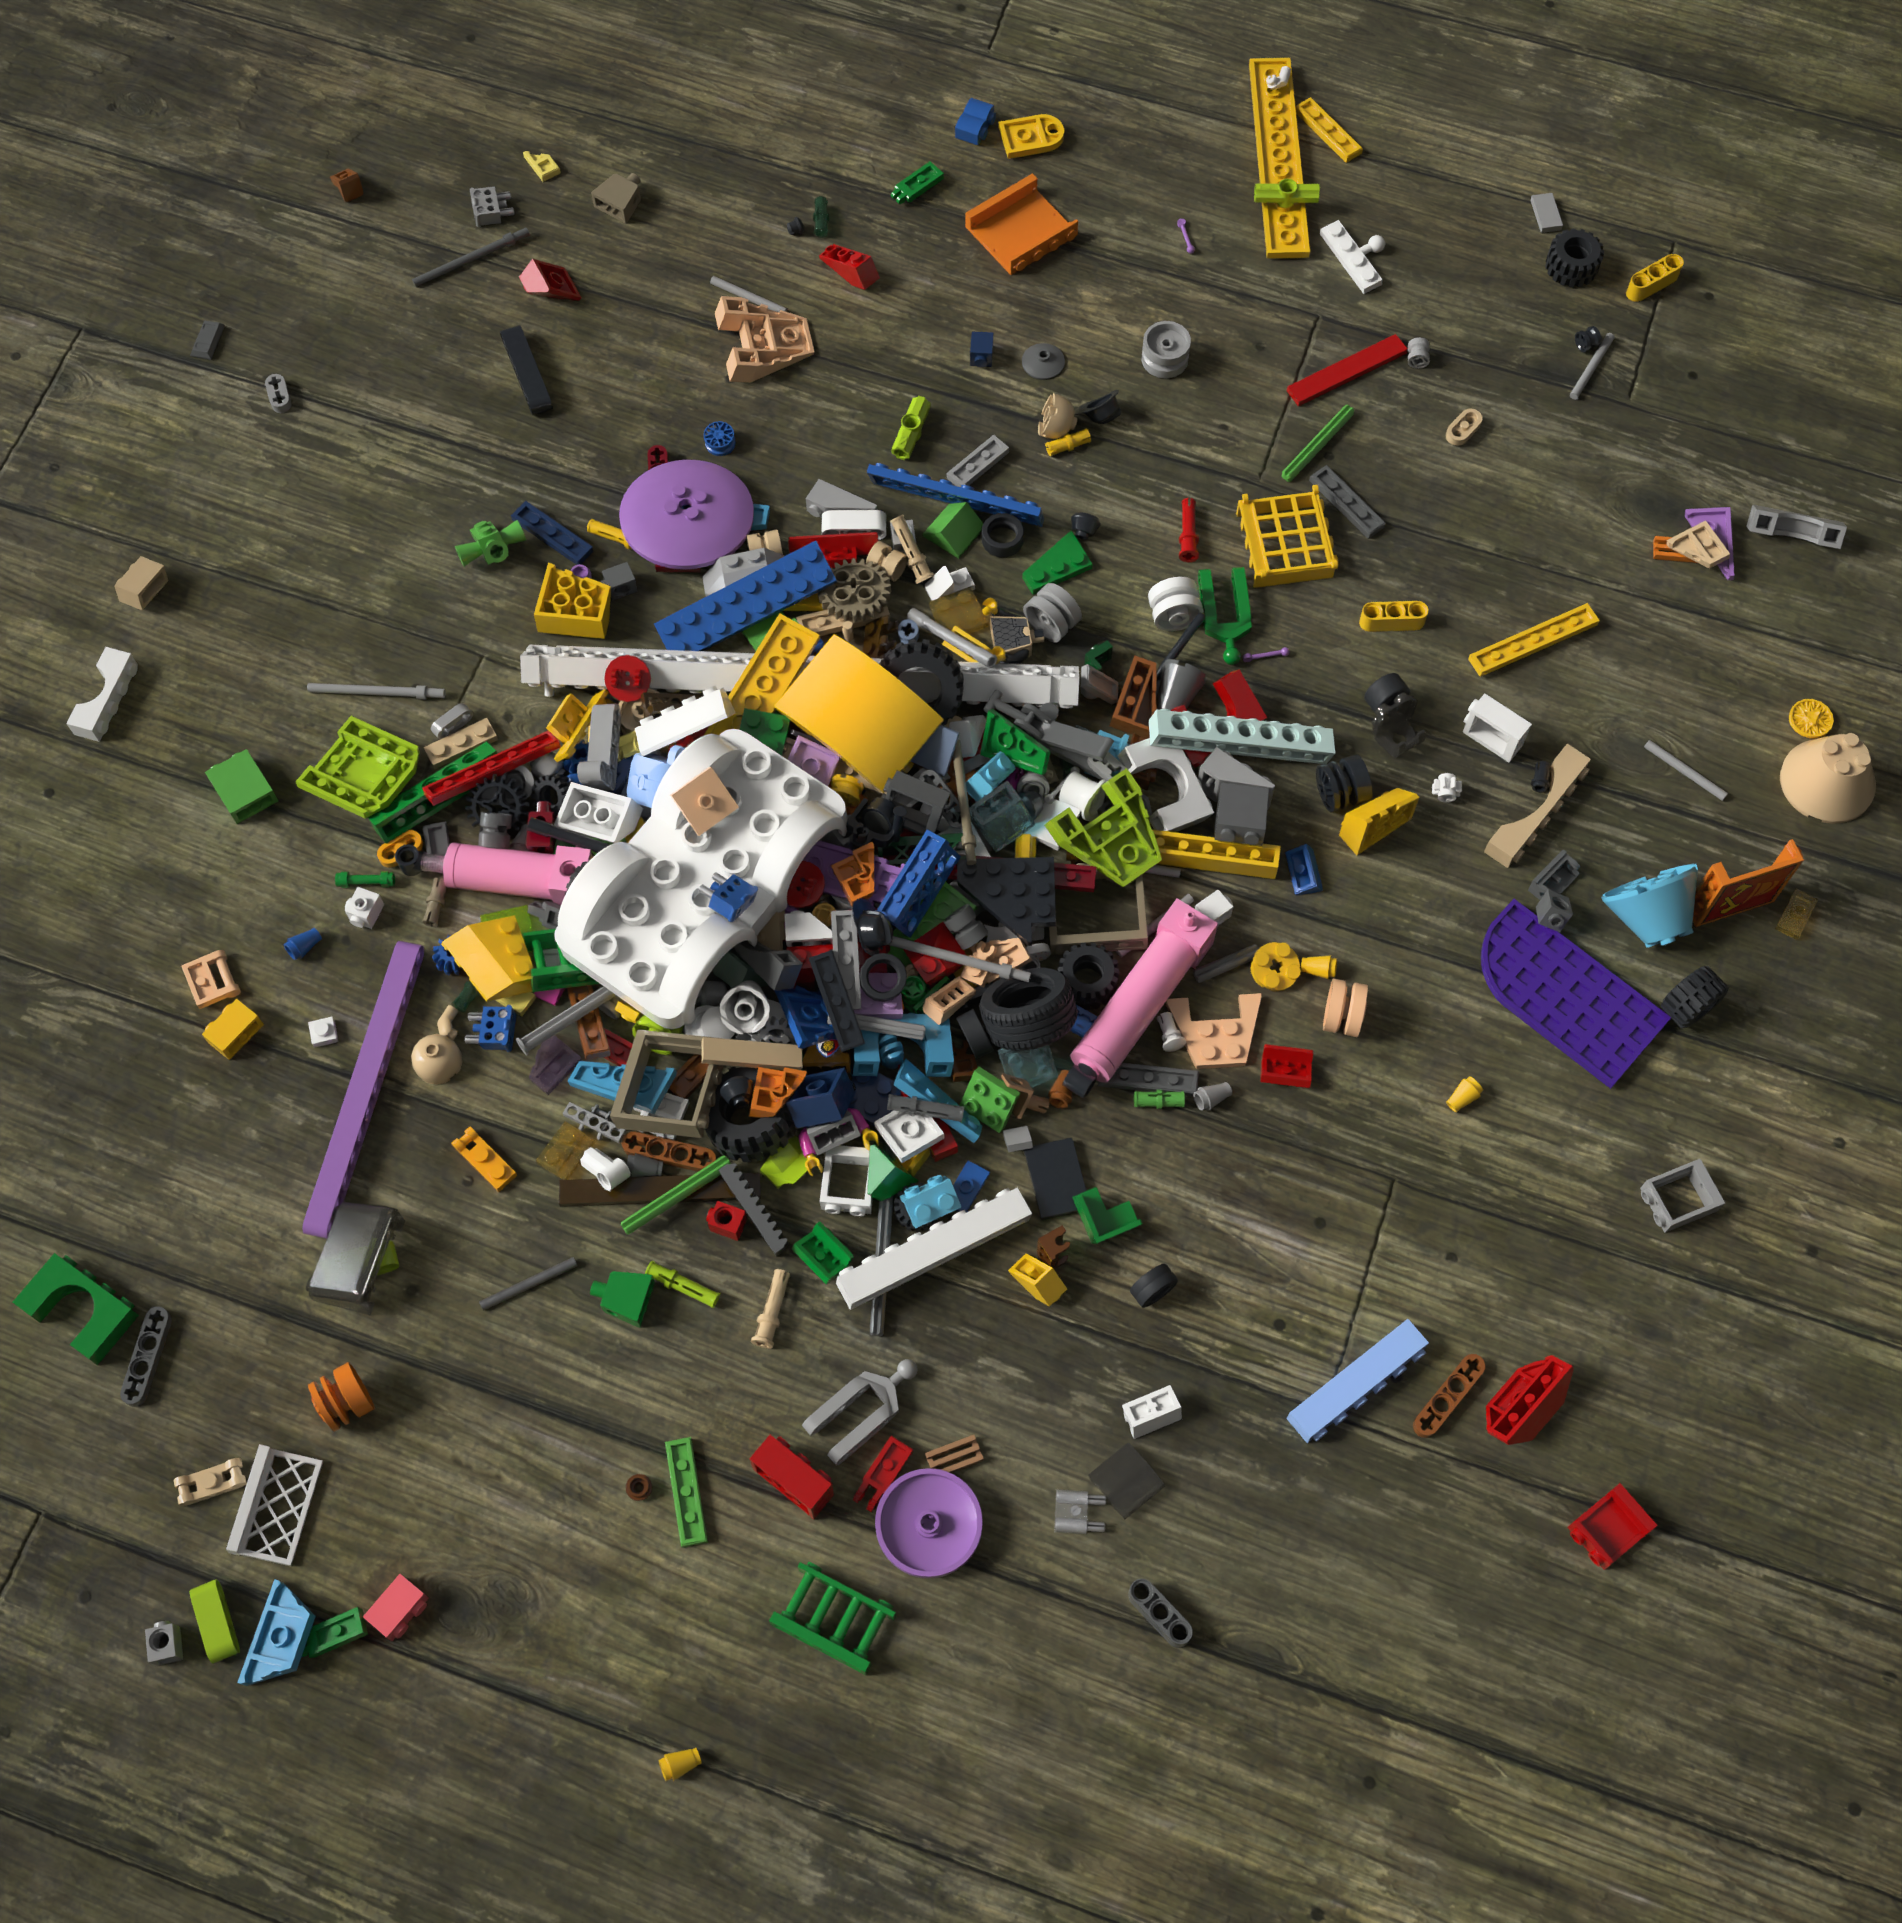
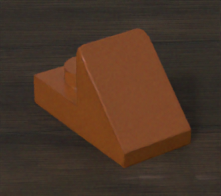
M348 168L330 176L333 185L338 187L345 202L363 195L364 192L357 172Z

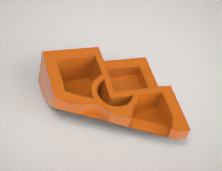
M873 842L852 851V856L831 865V869L851 906L855 900L859 898L869 900L875 894Z
M758 1067L749 1116H775L806 1078L807 1071L784 1067L783 1071Z

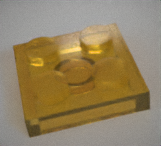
M971 587L929 602V608L936 622L949 630L957 626L970 634L988 627V620L983 614L982 608Z

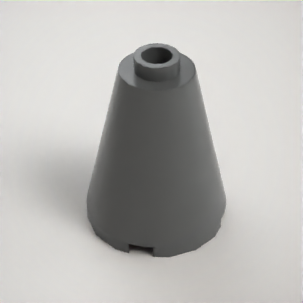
M1165 660L1156 709L1172 710L1181 705H1184L1187 709L1206 684L1207 678L1205 679V673L1188 663L1185 664V667L1177 665L1179 660Z

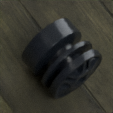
M1356 754L1340 759L1339 765L1332 761L1328 765L1321 764L1317 766L1316 782L1324 806L1330 813L1338 811L1339 808H1348L1349 802L1356 806L1371 801V779L1368 769L1359 755Z

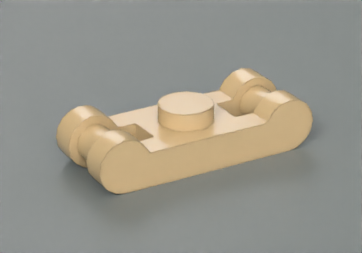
M233 1458L223 1464L175 1478L173 1480L174 1485L180 1495L177 1497L179 1506H187L245 1486L247 1482L245 1475H242L241 1472L243 1467L241 1458ZM231 1473V1479L226 1481L224 1474ZM196 1484L197 1491L190 1493L189 1486Z

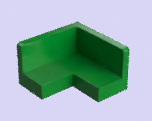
M1097 1187L1072 1197L1091 1244L1099 1243L1143 1224L1141 1219H1137L1130 1201L1106 1210Z

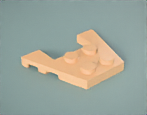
M1261 993L1239 995L1240 1018L1191 1021L1188 998L1166 1000V1007L1172 1013L1176 1028L1180 1030L1182 1037L1186 1039L1185 1047L1196 1069L1241 1067L1246 1065Z

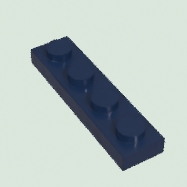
M527 501L511 515L512 521L518 520L522 528L576 565L582 564L594 552L591 545Z

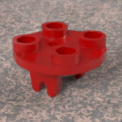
M624 655L610 662L606 668L604 680L606 688L612 696L618 700L630 702L640 699L641 694L648 691L651 684V674L645 661L636 656Z
M807 861L800 863L788 888L787 904L789 906L809 909L819 901L825 889V877L819 867Z

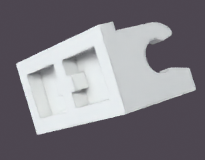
M1170 1385L1122 1405L1125 1421L1129 1422L1130 1431L1134 1439L1182 1419L1181 1405Z

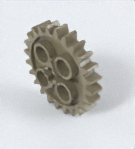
M853 558L849 564L846 560H843V565L841 566L835 563V569L831 568L837 583L818 592L819 603H822L823 610L828 609L829 616L835 613L837 620L844 616V622L848 621L849 618H853L855 623L857 617H861L865 621L866 615L874 618V611L881 613V607H887V601L890 600L891 584L890 578L886 577V571H881L880 565L873 568V561L866 565L864 559L856 563L855 558Z

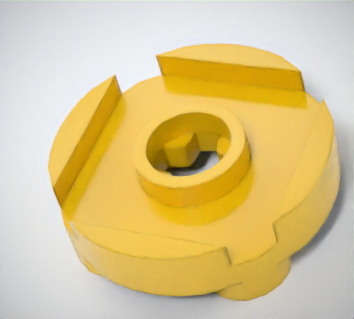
M1271 942L1260 947L1255 952L1250 967L1251 974L1256 983L1275 992L1290 987L1301 972L1298 956L1287 943ZM1272 961L1280 964L1279 973L1276 970L1270 969V966L1273 965Z

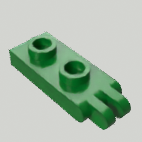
M929 161L896 184L891 197L894 200L896 199V202L900 205L905 201L910 203L942 181L944 173Z
M356 1607L312 1626L306 1642L307 1646H305L301 1657L309 1655V1658H315L368 1635L366 1622L363 1618V1609Z

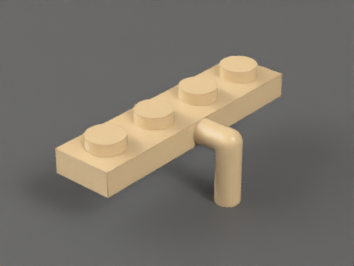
M881 607V613L874 611V618L866 615V620L863 621L861 617H857V621L854 623L853 618H849L848 621L844 622V616H841L838 620L835 618V613L829 616L827 609L798 616L796 619L799 624L820 636L843 631L845 640L852 641L853 628L864 626L880 617L890 616L888 607Z

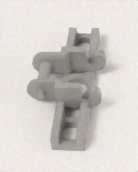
M569 1102L563 1112V1116L579 1123V1131L583 1132L585 1125L599 1132L597 1140L601 1141L603 1135L620 1144L626 1130L618 1129L615 1124L609 1122L611 1111L606 1113L600 1110V1106L596 1104L595 1107L591 1108L592 1111L589 1112ZM571 1108L577 1111V1113L575 1115L568 1114V1111ZM581 1113L585 1115L583 1120L579 1119ZM597 1118L599 1123L596 1126H591L590 1120ZM614 1129L620 1132V1135L615 1137L611 1135V1132Z

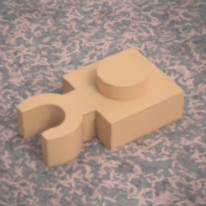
M980 941L977 945V956L970 955V957L989 961L995 957L997 948L992 945L990 950L984 953L986 943ZM965 966L960 977L984 988L991 972Z

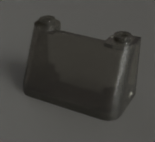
M343 1202L334 1210L333 1225L314 1275L307 1281L306 1291L309 1292V1297L313 1301L371 1315L375 1303L369 1300L371 1292L375 1293L376 1291L374 1286L376 1276L390 1239H395L396 1235L393 1232H401L405 1220L396 1208Z

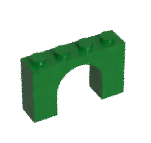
M54 1253L12 1303L41 1323L54 1306L66 1295L74 1292L91 1294L94 1301L93 1315L70 1345L98 1366L139 1315L132 1310L135 1305L124 1297L118 1300L113 1296L116 1291L103 1282L99 1286L94 1282L97 1277L86 1269L82 1272L77 1270L75 1267L78 1264L70 1257L65 1255L61 1258Z

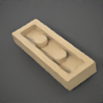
M485 718L425 746L424 750L434 769H437L459 759L486 741L491 744L497 741L498 738L489 720Z

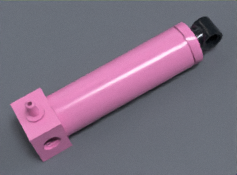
M1175 900L1159 922L1157 934L1153 942L1070 1054L1071 1060L1075 1065L1066 1075L1062 1084L1064 1087L1084 1099L1090 1093L1096 1081L1108 1082L1189 968L1196 969L1211 948L1218 926L1217 922L1181 900Z

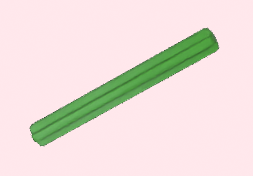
M1345 405L1282 471V478L1287 482L1292 481L1354 415V408L1350 407V405Z
M725 1155L718 1158L623 1220L621 1226L625 1233L631 1234L720 1176L719 1169L726 1164H731L730 1160Z

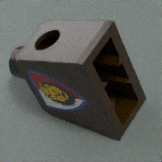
M837 1038L807 1048L802 1061L803 1071H807L806 1075L845 1068L850 1081H852L849 1050L841 1052Z

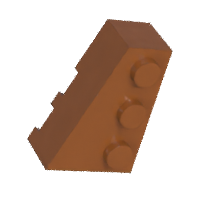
M1134 655L1109 726L1132 735L1135 733L1141 737L1150 738L1149 720L1156 711V663Z

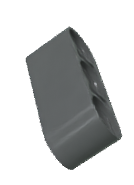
M1143 1578L1135 1580L1131 1584L1128 1593L1131 1604L1171 1646L1176 1648L1186 1646L1193 1633L1189 1622L1151 1582ZM1144 1587L1148 1591V1597L1146 1599H1138L1134 1595V1589ZM1163 1607L1167 1612V1618L1163 1620L1155 1618L1153 1609ZM1175 1627L1183 1628L1187 1635L1184 1640L1175 1639L1172 1635V1629Z

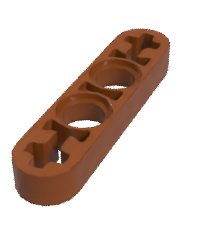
M629 1132L622 1138L621 1144L627 1155L638 1153L662 1161L663 1164L699 1172L717 1160L715 1153L705 1147L639 1132ZM634 1139H637L639 1145L645 1146V1141H648L645 1148L646 1152H643V1147L637 1145L630 1149L628 1142L632 1143ZM655 1144L663 1145V1153L653 1155L650 1152L652 1146ZM680 1149L688 1152V1157L683 1161H678L674 1158L675 1153ZM693 1152H696V1158L704 1159L705 1156H709L711 1162H707L706 1165L703 1166L700 1160L694 1159V1163L692 1164L691 1162L693 1160Z
M1469 1354L1464 1357L1415 1418L1413 1429L1418 1436L1422 1438L1433 1436L1483 1374L1485 1362L1481 1356ZM1476 1362V1369L1478 1371L1473 1370L1468 1377L1463 1375L1469 1367L1468 1363ZM1452 1380H1460L1464 1385V1390L1460 1393L1454 1392L1450 1387ZM1435 1400H1445L1448 1403V1410L1446 1412H1439L1435 1408ZM1432 1414L1433 1416H1435L1434 1420L1429 1425V1427L1432 1430H1430L1429 1428H1427L1425 1431L1422 1430V1423L1420 1422V1420L1425 1422L1428 1419V1417Z

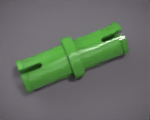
M1156 1089V1092L1134 1091V1107H1156V1109H1162V1107H1184L1185 1105L1184 1091L1162 1092V1089Z

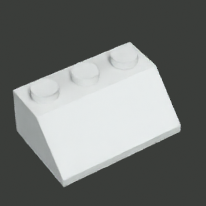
M571 782L554 826L611 843H617L635 830L643 808L632 798Z
M793 911L790 914H785L787 947L833 944L832 930L810 912Z

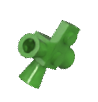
M518 520L500 532L490 521H481L475 524L473 529H470L472 537L476 542L457 545L455 549L464 567L481 555L489 565L493 562L499 563L509 556L507 545L526 541V537Z

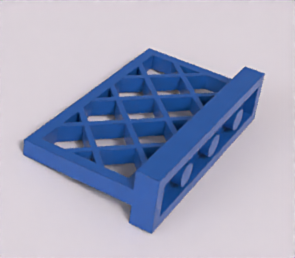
M926 830L877 909V911H880L890 919L895 928L909 938L913 935L961 857L948 845L949 842L929 830Z

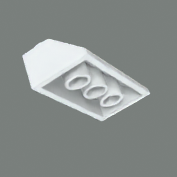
M716 686L703 691L704 696L697 700L695 696L681 701L683 706L675 709L674 706H670L660 711L662 716L656 719L651 715L640 720L641 726L636 727L635 732L641 755L645 756L735 714V710L724 687L717 690Z

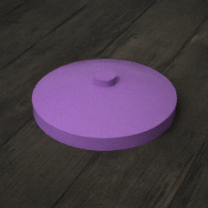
M930 1468L914 1470L895 1480L882 1495L875 1517L877 1539L887 1559L901 1571L920 1578L943 1577L961 1568L976 1551L982 1533L981 1508L971 1488L954 1474Z

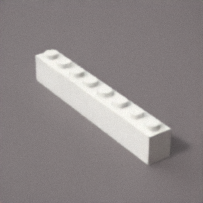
M1018 1187L1011 1191L1009 1188L1004 1189L996 1195L997 1198L989 1202L987 1199L982 1200L974 1205L975 1209L967 1213L965 1210H962L952 1216L953 1220L945 1224L943 1221L932 1225L929 1228V1232L923 1235L918 1232L907 1239L908 1242L900 1246L898 1243L891 1245L884 1250V1254L878 1257L871 1255L862 1261V1265L856 1268L849 1266L840 1271L836 1284L849 1309L852 1310L1029 1221L1032 1212Z

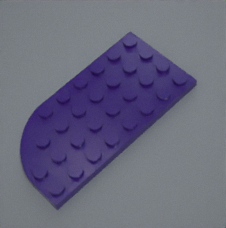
M1513 899L1495 918L1485 934L1481 948V966L1486 983L1494 997L1505 1008L1610 1089L1671 1019L1669 1015L1558 931L1540 925L1537 915L1516 899Z

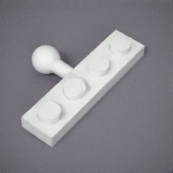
M1339 220L1320 229L1321 237L1363 294L1382 285V278L1365 256V254L1371 251L1378 253L1384 249L1385 240L1382 236H1372L1368 244L1359 248Z

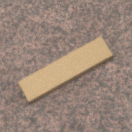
M703 1037L701 1041L703 1064L751 1068L763 1067L776 1070H784V1067L797 1070L802 1069V1049L798 1048L797 1045Z

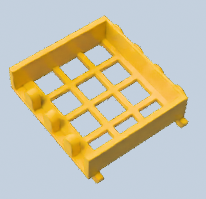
M1318 485L1312 486L1313 492L1253 500L1248 499V494H1242L1243 500L1238 501L1236 514L1237 517L1242 516L1241 531L1246 532L1245 548L1250 550L1249 565L1255 571L1254 588L1333 578L1335 569L1338 568L1337 555H1333V538L1328 535L1329 522L1328 518L1323 515L1324 502L1323 499H1319ZM1310 507H1313V508H1314V509L1302 510V511H1299V510H1298V509H1302V508H1310ZM1293 510V512L1278 513L1279 511ZM1272 512L1271 515L1257 516V514ZM1315 515L1318 527L1303 529L1300 516ZM1295 517L1298 529L1282 531L1279 519ZM1274 520L1277 532L1261 534L1258 522ZM1320 532L1322 545L1307 546L1305 534ZM1299 535L1302 547L1286 549L1284 537ZM1278 538L1281 550L1265 552L1263 539ZM1324 550L1327 563L1312 564L1309 552ZM1304 553L1306 565L1291 567L1288 555ZM1283 555L1285 568L1270 570L1267 557Z

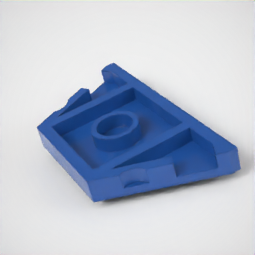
M798 985L795 989L774 990L798 1048L803 1049L836 1038L833 1026L827 1022L828 1012L821 995L809 992Z

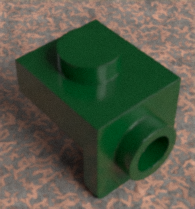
M1107 640L1102 644L1094 645L1085 654L1084 665L1088 664L1102 672L1101 665L1112 658L1113 646Z

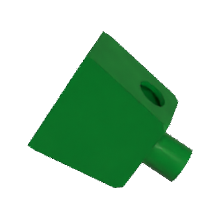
M613 1271L610 1273L607 1283L593 1281L590 1295L602 1298L600 1306L605 1313L641 1328L655 1280L650 1274Z

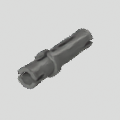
M889 1094L887 1110L909 1113V1116L917 1114L962 1122L964 1106L917 1099V1096L909 1098Z

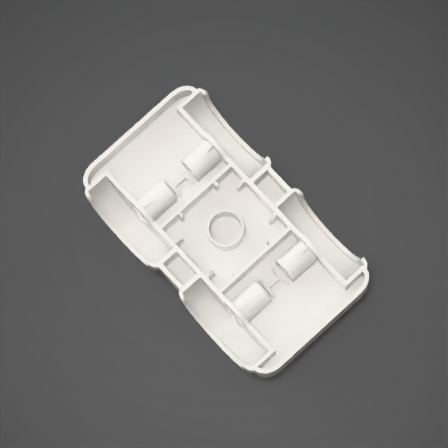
M729 729L720 735L708 734L698 738L682 751L667 770L655 793L651 817L629 843L617 842L602 849L583 867L572 882L561 904L558 926L555 930V940L563 956L570 963L656 1024L669 1029H676L684 1024H691L696 1018L694 1008L699 991L719 960L732 947L742 941L748 940L749 944L756 946L757 935L776 912H782L786 909L787 892L790 882L810 849L825 834L834 829H838L839 834L843 837L846 835L847 812L842 797L834 790L742 730ZM708 767H712L739 808L698 836L670 794ZM715 872L727 879L735 874L752 886L758 887L754 902L734 922H729L727 918L708 907L711 899L698 891L702 884L708 888L711 887L714 882L712 875Z

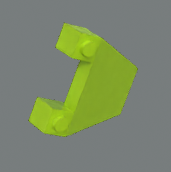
M1127 768L1101 785L1114 806L1083 827L1069 807L1044 825L1057 845L1088 865L1096 866V870L1122 887L1162 860L1154 831H1152L1148 820V811L1145 809L1141 797V788Z

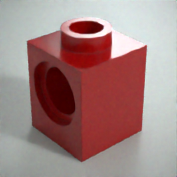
M717 1201L714 1208H710L706 1217L711 1232L736 1241L739 1240L748 1219L745 1210ZM724 1216L732 1218L728 1224L719 1223V1220Z

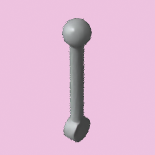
M1074 766L1071 768V773L1074 771L1080 773L1078 767ZM1067 777L1051 794H1047L1044 797L1046 804L1054 802V797L1061 790Z

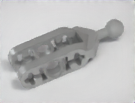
M909 1359L901 1361L898 1364L897 1372L890 1378L864 1371L804 1421L802 1427L810 1436L815 1435L870 1387L884 1405L872 1413L829 1451L827 1456L836 1466L841 1464L889 1423L899 1412L895 1386L904 1379L910 1380L915 1377L918 1371L916 1363Z

